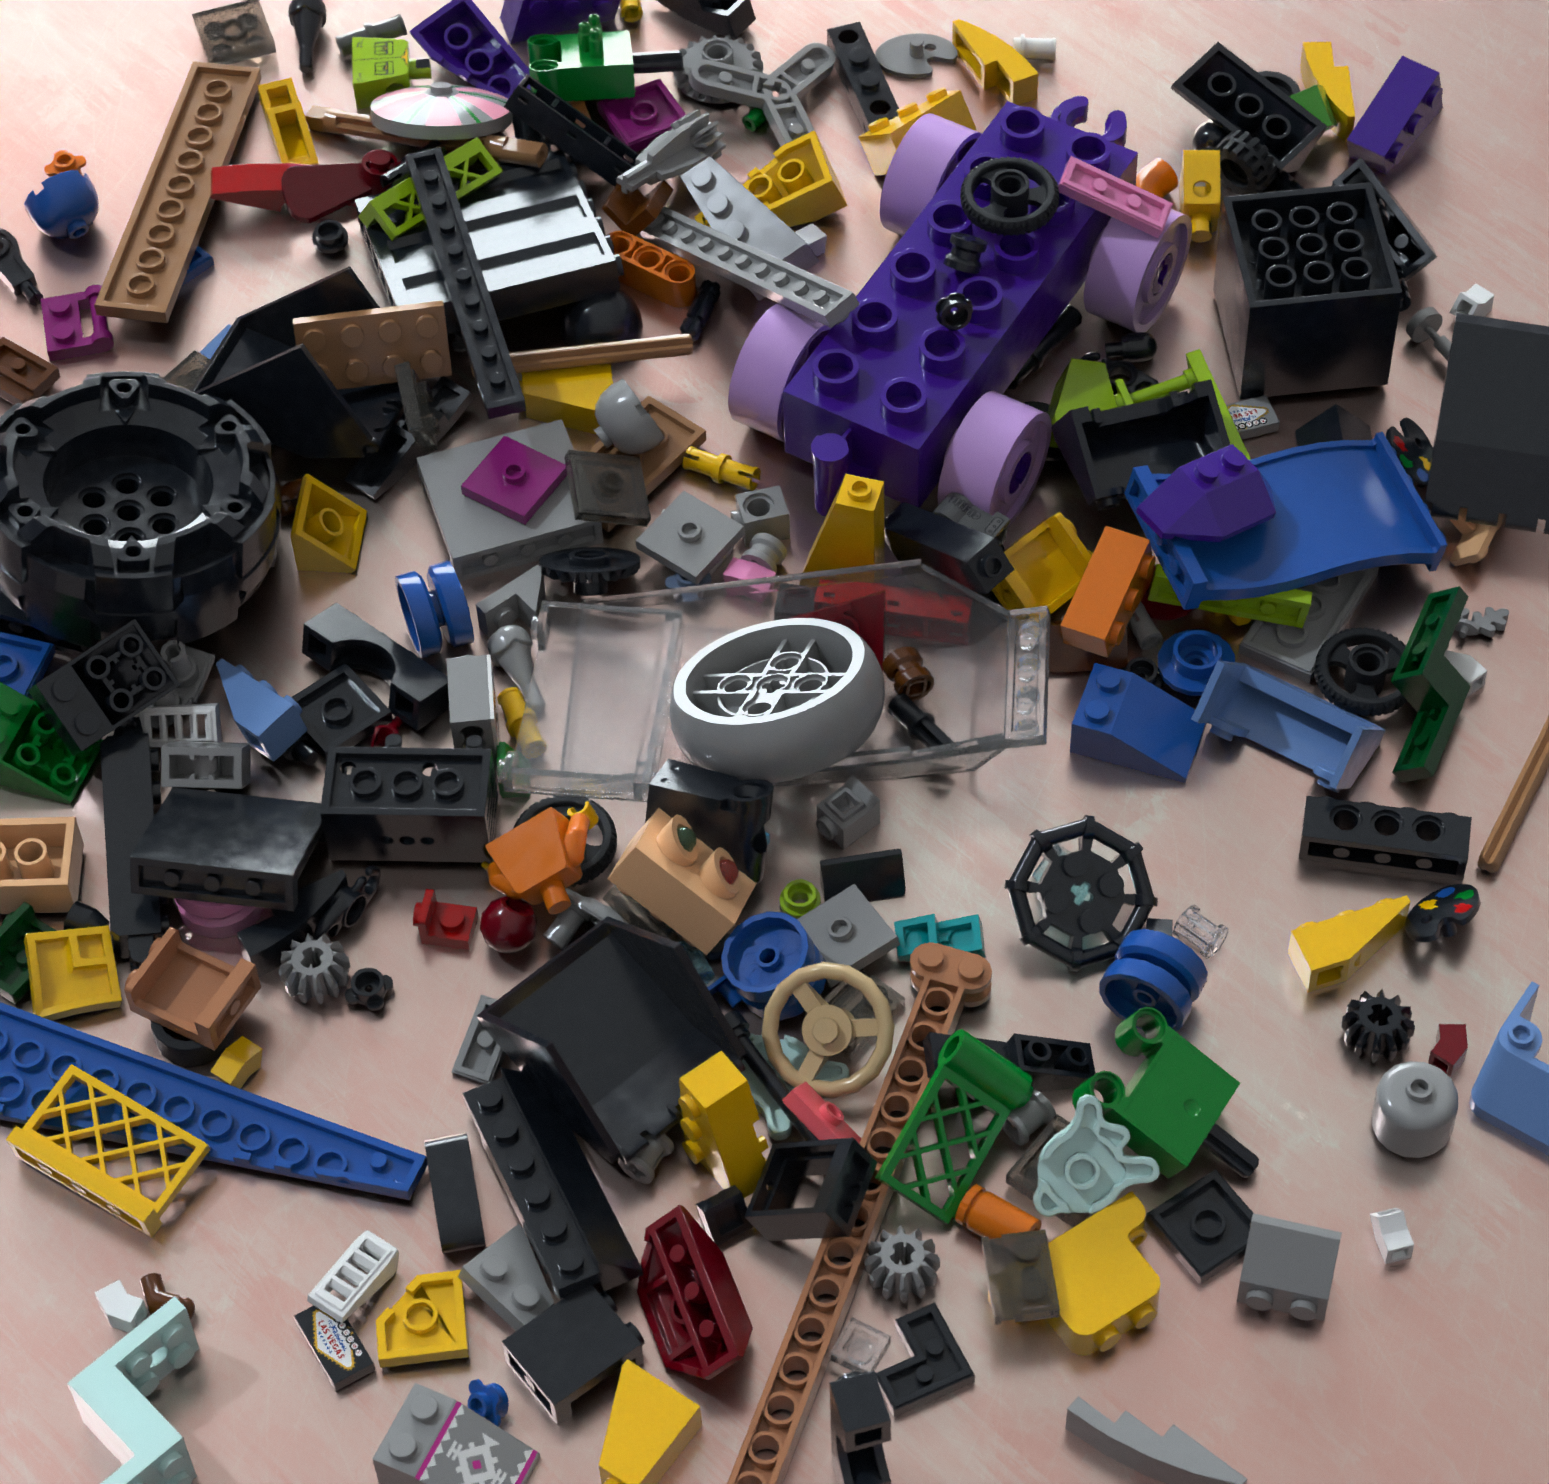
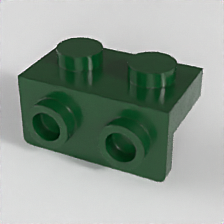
M26 902L22 903L16 911L9 913L0 926V995L14 1004L30 989L24 944L25 934L57 931L37 919L33 907Z

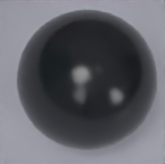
M621 290L567 304L561 316L560 329L565 346L641 339L643 321L635 301Z

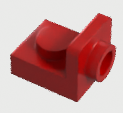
M426 889L423 901L415 904L413 912V926L418 927L421 944L470 950L478 920L477 907L437 902L435 890Z

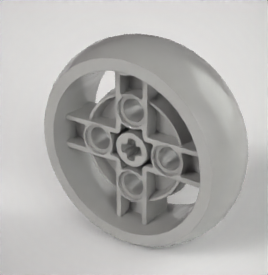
M792 618L753 625L714 641L695 654L683 666L676 677L670 696L669 716L671 731L679 748L694 766L737 777L738 781L761 779L771 783H779L801 778L838 763L855 752L871 736L883 710L885 698L884 676L878 659L869 645L857 633L842 624L823 619Z

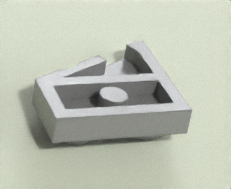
M519 1224L465 1264L458 1275L470 1289L515 1331L554 1305L553 1298L525 1231Z

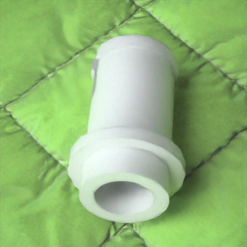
M1021 34L1020 37H1014L1013 48L1025 59L1055 60L1056 38H1025V34Z

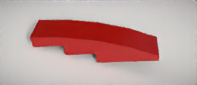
M249 163L212 167L211 199L281 212L285 203L281 190L283 173L289 167L305 166L308 164ZM355 202L352 203V204H350V205H348V206L356 207Z

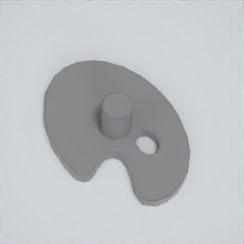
M914 33L896 36L885 41L877 48L876 58L884 72L898 77L925 78L933 74V69L928 62L954 63L957 60V49L952 42L943 37L925 33ZM927 48H933V49H935V50H934V51H927V50H925V49H927Z

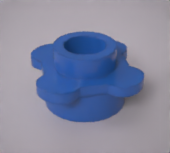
M480 1379L472 1380L469 1383L471 1395L467 1402L468 1408L500 1427L501 1418L507 1414L509 1408L508 1396L505 1390L497 1383L483 1385Z

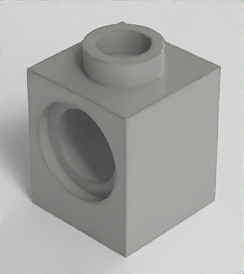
M780 485L735 494L736 510L731 511L730 515L731 519L744 526L745 535L743 540L745 547H750L749 543L757 533H767L779 540L790 538L789 511Z

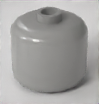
M1409 1061L1395 1065L1382 1076L1376 1088L1372 1108V1128L1378 1141L1389 1151L1411 1158L1433 1155L1443 1148L1453 1132L1458 1111V1091L1452 1079L1442 1069L1426 1062Z

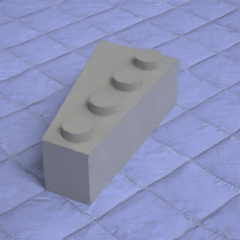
M711 156L680 176L711 228L805 271L820 262L809 245ZM751 290L758 301L765 298V296Z

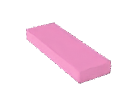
M1073 156L1069 158L1058 184L1059 193L1156 238H1159L1163 232L1173 203Z

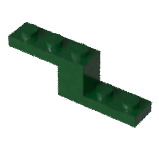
M1460 586L1428 594L1391 679L1393 685L1418 712L1392 771L1401 783L1433 777L1471 687L1444 656L1469 597Z

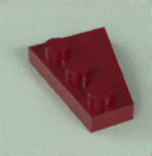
M886 590L787 618L823 619L850 628L869 645L883 671L882 664L885 659Z

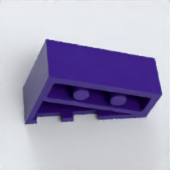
M1401 56L1347 138L1349 157L1356 161L1362 158L1369 167L1384 174H1387L1395 164L1397 165L1408 148L1443 109V89L1440 83V72Z

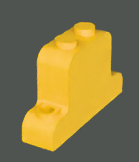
M1131 1191L989 1279L988 1302L1002 1318L1007 1320H1018L1033 1312L1040 1313L1069 1350L1077 1355L1086 1356L1097 1350L1101 1352L1109 1350L1118 1343L1124 1333L1134 1327L1140 1329L1147 1326L1158 1313L1160 1278L1136 1249L1144 1242L1148 1235L1144 1230L1146 1215L1144 1205Z

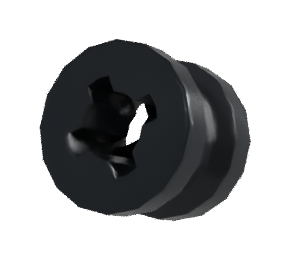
M953 232L950 237L951 251L945 255L943 263L950 268L962 272L979 274L982 267L979 261L980 256L986 252L988 242L969 234Z

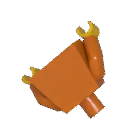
M585 802L584 808L579 812L574 807L569 808L567 814L570 817V821L553 807H549L486 844L485 847L494 861L490 864L484 861L481 866L488 872L491 887L513 900L524 899L532 905H537L544 901L549 914H558L567 910L571 906V901L565 888L581 879L582 870L580 864L584 860L588 830L592 829L599 820L590 802Z

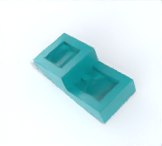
M935 914L894 922L895 934L898 936L900 943L897 946L899 961L910 962L914 949L921 944L929 942L974 953L983 958L986 957L983 927L979 914L941 922L937 921Z

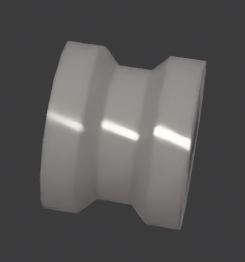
M757 533L749 543L750 549L745 550L740 559L755 562L777 572L776 565L783 562L787 555V549L773 535Z

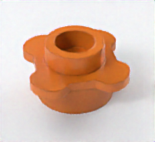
M60 150L54 154L53 161L45 166L44 171L49 177L70 170H78L82 175L81 168L86 166V159L82 155L74 156L65 150Z

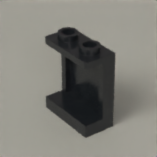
M593 1285L567 1295L502 1341L506 1363L557 1425L572 1416L571 1402L621 1368L627 1359L637 1366L644 1363L642 1345L645 1344L643 1336L633 1323L628 1322L625 1324L617 1315V1306L609 1294L605 1291L598 1293Z

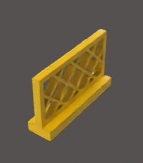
M72 1064L23 1128L15 1126L6 1138L16 1157L151 1238L154 1237L162 1226L160 1217L210 1151L207 1143ZM75 1080L88 1087L90 1099L66 1105L65 1093ZM95 1091L102 1096L96 1098ZM114 1103L122 1107L123 1120L100 1125L98 1107ZM91 1109L94 1126L70 1132L68 1114ZM129 1111L135 1114L136 1117L130 1118ZM62 1117L63 1134L44 1137L36 1132L45 1119ZM149 1123L156 1127L158 1140L134 1145L132 1127ZM125 1129L128 1147L104 1152L102 1134ZM163 1131L169 1134L171 1137L164 1138ZM96 1137L98 1154L81 1158L74 1155L72 1141ZM65 1143V1144H66V1149H64L63 1147L59 1146V1144ZM186 1144L194 1149L185 1162L169 1165L167 1147ZM160 1149L163 1167L139 1172L136 1155ZM130 1156L131 1175L118 1178L108 1175L107 1161ZM100 1163V1169L93 1165ZM176 1174L174 1178L171 1180L170 1175ZM164 1177L166 1189L156 1202L142 1195L140 1182ZM134 1184L135 1190L126 1185Z

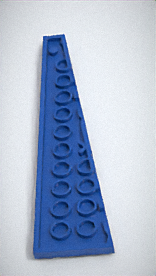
M0 1002L1 1120L26 1124L72 1064L207 1143L210 1151L204 1160L410 1200L428 1166L427 1156ZM75 1080L65 1093L66 1105L90 1099L88 1087ZM95 1091L96 1098L102 1096ZM116 1103L98 1107L100 1125L124 1119L122 1107ZM91 1109L68 1114L70 1132L94 1126ZM129 1111L130 1118L136 1117L135 1114ZM61 1116L45 1119L40 1126L64 1132ZM152 1124L132 1127L134 1145L158 1140L157 1129ZM125 1129L102 1134L103 1140L128 1144ZM163 1131L164 1138L171 1137L169 1134ZM186 1144L167 1147L166 1151L168 1153L190 1156L194 1149Z

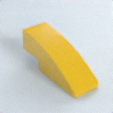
M960 19L952 21V43L957 49L958 56L983 90L997 86L1007 101L1017 105L1038 99L1039 73L1027 59L1012 46L986 30Z
M1303 42L1300 71L1305 89L1315 85H1322L1324 87L1338 126L1331 128V130L1344 142H1347V138L1354 129L1355 122L1349 67L1334 66L1331 42Z
M292 77L258 85L259 99L280 163L319 165Z

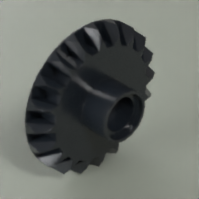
M608 547L564 549L548 553L539 559V566L543 575L552 580L573 582L574 593L582 596L605 594L608 592V581L626 579L636 574L638 569L641 568L640 556L624 549Z

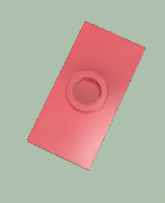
M807 1082L791 1090L782 1100L784 1105L818 1140L854 1138L860 1143L861 1138L844 1121V1115L841 1110L833 1103L825 1101Z

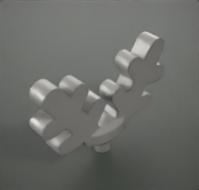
M1486 607L1484 617H1482L1480 612L1476 611L1473 613L1472 619L1468 620L1469 609L1464 608L1455 630L1459 632L1458 635L1461 638H1465L1466 635H1477L1479 633L1493 637L1496 629L1499 631L1505 630L1509 610L1501 608L1494 611L1492 607Z

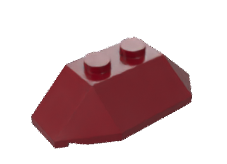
M678 1205L646 1227L644 1241L647 1243L640 1264L644 1275L638 1278L637 1294L665 1367L710 1380L744 1357L753 1326L724 1253L684 1206Z

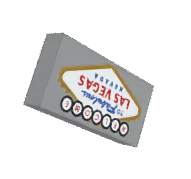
M1266 395L1226 405L1242 440L1279 431L1280 422Z

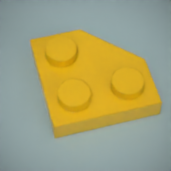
M461 1270L417 1275L406 1286V1293L391 1309L387 1307L376 1319L380 1368L469 1357L463 1281L458 1277Z

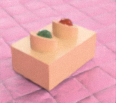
M660 808L653 813L634 835L608 877V880L615 884L621 893L632 897L646 908L656 920L664 922L681 935L687 944L698 948L705 955H708L735 925L756 885L753 880L738 870V866L725 849L718 847L713 851L696 837V834L685 818L677 814L671 818Z

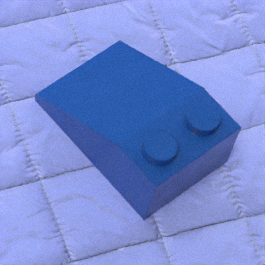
M1095 663L1071 724L1070 752L1186 783L1207 723H1197L1191 720L1195 711L1194 708L1132 672Z

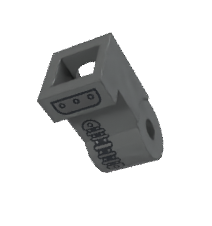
M949 493L932 512L994 537L1000 547L1006 540L1010 518L998 511L992 516L974 506L968 498L959 493Z

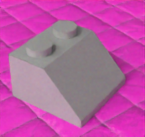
M1253 1213L1236 1302L1246 1303L1249 1307L1256 1310L1265 1311L1273 1309L1290 1313L1293 1317L1301 1320L1318 1319L1324 1321L1342 1232Z

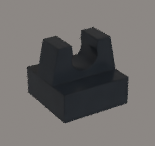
M735 1185L695 1204L706 1233L717 1246L754 1227L744 1217L747 1206L742 1192Z

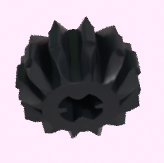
M1383 989L1377 993L1376 997H1372L1368 992L1364 991L1360 995L1359 1001L1351 999L1347 1005L1346 1013L1342 1017L1341 1028L1345 1032V1046H1356L1355 1053L1357 1057L1365 1053L1371 1054L1370 1057L1373 1063L1379 1059V1055L1385 1056L1392 1062L1397 1052L1405 1053L1409 1047L1410 1038L1414 1035L1415 1025L1414 1021L1411 1020V1006H1400L1401 1000L1399 995L1391 999L1385 998Z

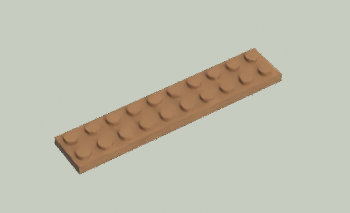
M192 62L94 306L98 316L168 323L215 201L211 199L212 167L229 165L256 95L258 85L262 79L260 68Z

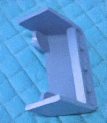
M1219 660L1191 720L1197 723L1211 724L1210 732L1226 740L1232 741L1234 735L1248 738L1312 769L1313 773L1319 776L1317 781L1319 785L1337 793L1340 792V789L1351 788L1379 746L1386 731L1371 721L1347 712L1345 709H1340L1333 703L1261 669L1245 663Z
M1531 982L1500 1028L1472 1087L1469 1105L1472 1112L1478 1118L1549 1156V1065L1535 1058L1541 1048L1542 1034L1539 1028L1530 1022L1539 989L1538 984Z

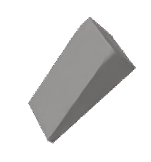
M481 994L451 1071L452 1074L483 1084L495 1080L507 1054L484 1029L477 1015L497 1001V999Z

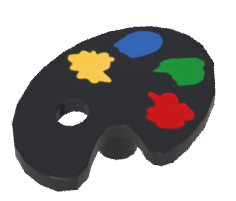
M1403 418L1400 421V426L1404 436L1392 426L1386 431V438L1396 450L1398 459L1406 473L1412 478L1414 486L1423 488L1428 483L1433 447L1424 431L1413 420Z
M1454 884L1427 895L1409 912L1405 921L1407 935L1416 942L1437 940L1439 932L1444 938L1454 936L1457 933L1455 923L1466 925L1479 911L1481 901L1478 890L1469 884Z

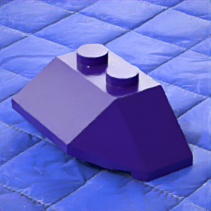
M1231 444L1178 467L1137 507L1135 512L1161 539H1173L1176 536L1192 541L1222 542L1273 519L1276 509L1270 484L1245 455Z

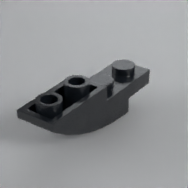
M929 1032L924 1038L923 1047L928 1078H932L937 1069L939 1053L951 1035ZM1016 1033L1007 1042L977 1038L1031 1075L1033 1090L1046 1092L1076 1088L1096 1074L1090 1043Z

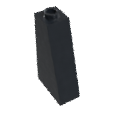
M902 502L884 518V540L915 587L987 594L1015 570L994 537L907 502Z

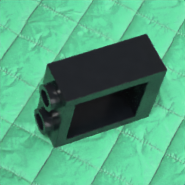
M854 1138L774 1143L744 1217L769 1241L850 1237L877 1161ZM826 1175L814 1207L790 1209L802 1176Z

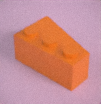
M1105 526L1061 622L1060 627L1064 644L1106 658L1109 657L1115 645H1120L1126 626L1148 590L1154 573L1156 557L1152 556L1150 539Z

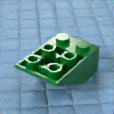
M0 682V785L70 805L100 751V743L104 739H99L85 750L73 756L37 703Z

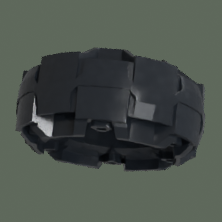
M132 371L88 374L83 380V384L65 389L51 396H42L26 401L24 404L16 403L0 417V590L13 604L27 613V624L39 631L60 640L91 648L96 642L102 641L127 623L136 619L150 641L168 639L177 640V644L180 641L183 644L208 636L235 621L238 616V608L259 588L270 567H275L281 529L282 503L279 479L271 461V441L256 420L232 400L224 401L207 394H196L185 388L166 383L165 379L157 373Z

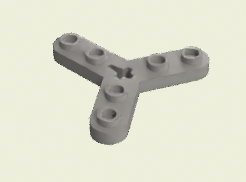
M810 43L770 75L714 60L703 59L693 64L689 75V83L695 91L701 94L762 109L781 147L814 131L799 99L830 75L833 71L836 55L825 44ZM772 91L778 92L779 97L772 96Z

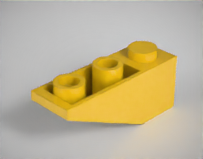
M1405 895L1396 899L1385 898L1379 900L1373 906L1356 911L1345 910L1333 918L1317 923L1306 922L1291 930L1288 955L1307 993L1347 981L1403 928L1410 906L1408 896Z

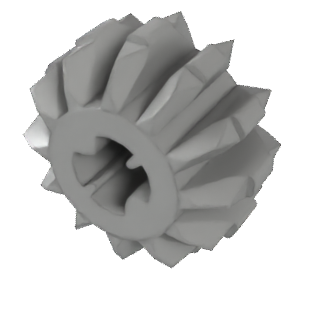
M307 933L305 942L299 943L292 940L290 945L291 951L282 952L280 958L282 965L279 966L280 980L285 984L286 992L290 997L299 995V999L304 1005L312 997L316 998L322 1005L325 995L329 994L338 998V987L348 986V972L351 967L349 957L344 953L340 942L330 943V938L325 933L318 940H314Z
M900 1225L897 1228V1235L894 1236L883 1229L880 1234V1242L871 1241V1244L868 1246L869 1256L865 1259V1271L867 1274H870V1285L873 1289L883 1288V1296L886 1300L894 1293L900 1294L901 1301L905 1303L908 1300V1293L911 1292L922 1299L923 1295H925V1286L934 1287L937 1282L936 1271L940 1268V1257L938 1254H935V1244L932 1239L922 1240V1232H920L919 1228L911 1235L905 1234V1229Z

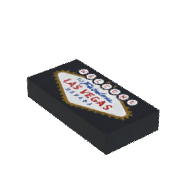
M314 1305L294 1315L298 1328L335 1391L376 1370L374 1362L348 1319L340 1323Z

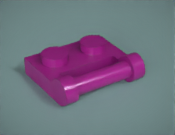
M91 285L84 292L41 299L47 353L50 362L104 353L113 348V335L108 331L106 316H98L94 306L102 285ZM91 309L94 332L89 337H84L80 310Z

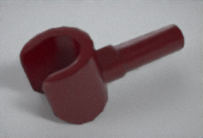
M395 716L388 725L376 726L370 747H385L386 737L390 734H398V729L403 721Z

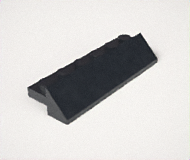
M500 1067L501 1078L462 1093L464 1103L480 1133L482 1145L545 1274L549 1275L560 1299L591 1285L599 1283L602 1290L606 1291L644 1275L643 1269L572 1129L521 1071Z

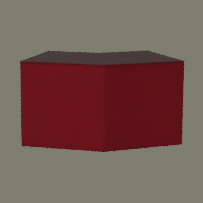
M1439 1024L1436 1045L1430 1052L1428 1063L1442 1069L1450 1078L1465 1061L1468 1049L1466 1024Z

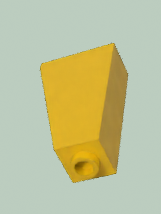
M845 474L809 552L800 582L818 584L820 576L870 583L881 582L885 571L884 481Z

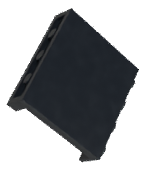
M172 787L130 856L131 893L294 911L298 904L297 881L318 841L326 842L320 817L321 803Z

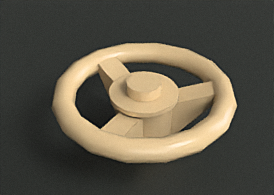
M820 962L798 968L776 986L764 1008L761 1035L768 1060L784 1082L794 1088L807 1082L821 1097L833 1099L856 1093L879 1076L892 1052L895 1025L887 998L870 977L849 965ZM821 979L844 981L861 991L873 1007L875 1018L855 1019L848 1010L828 1004L809 983ZM792 994H794L807 1013L802 1024V1036L809 1051L799 1070L793 1067L783 1053L778 1035L780 1013ZM877 1036L876 1047L866 1065L852 1076L835 1081L815 1079L829 1057L845 1050L855 1037Z

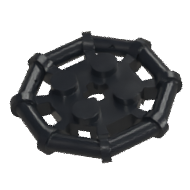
M1084 815L1081 820L1047 830H1034L1029 835L1031 840L1009 880H1005L1004 889H1007L1021 933L1019 940L1024 946L1029 944L1068 966V970L1072 972H1079L1082 967L1115 958V954L1124 937L1131 931L1141 930L1152 908L1158 905V898L1154 897L1141 853L1144 848L1139 842L1133 843L1096 822L1095 817ZM1078 838L1079 851L1058 856L1053 848L1055 844ZM1093 840L1102 843L1119 854L1111 862L1091 851ZM1042 856L1049 863L1039 882L1028 881L1039 858ZM1128 864L1136 894L1124 893V881L1119 875L1118 869ZM1085 883L1088 886L1087 892L1090 894L1089 901L1083 900L1077 905L1073 902L1075 894L1071 892V888L1073 885L1081 886ZM1026 893H1036L1038 900L1041 902L1043 918L1037 922H1034ZM1122 905L1135 906L1120 933L1112 924ZM1050 925L1070 936L1068 947L1043 933ZM1103 931L1109 942L1083 950L1082 937Z

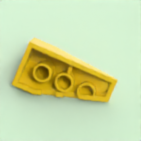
M815 130L782 145L773 153L775 158L761 170L755 167L747 174L749 179L742 184L789 227L817 221L848 206L839 180ZM702 211L695 216L697 222L711 228Z

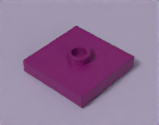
M660 78L635 87V97L603 99L597 102L598 112L616 138L635 152L645 149L656 137L672 130L673 128L670 125L686 115Z
M504 435L463 482L461 490L463 495L526 525L566 478L568 466Z

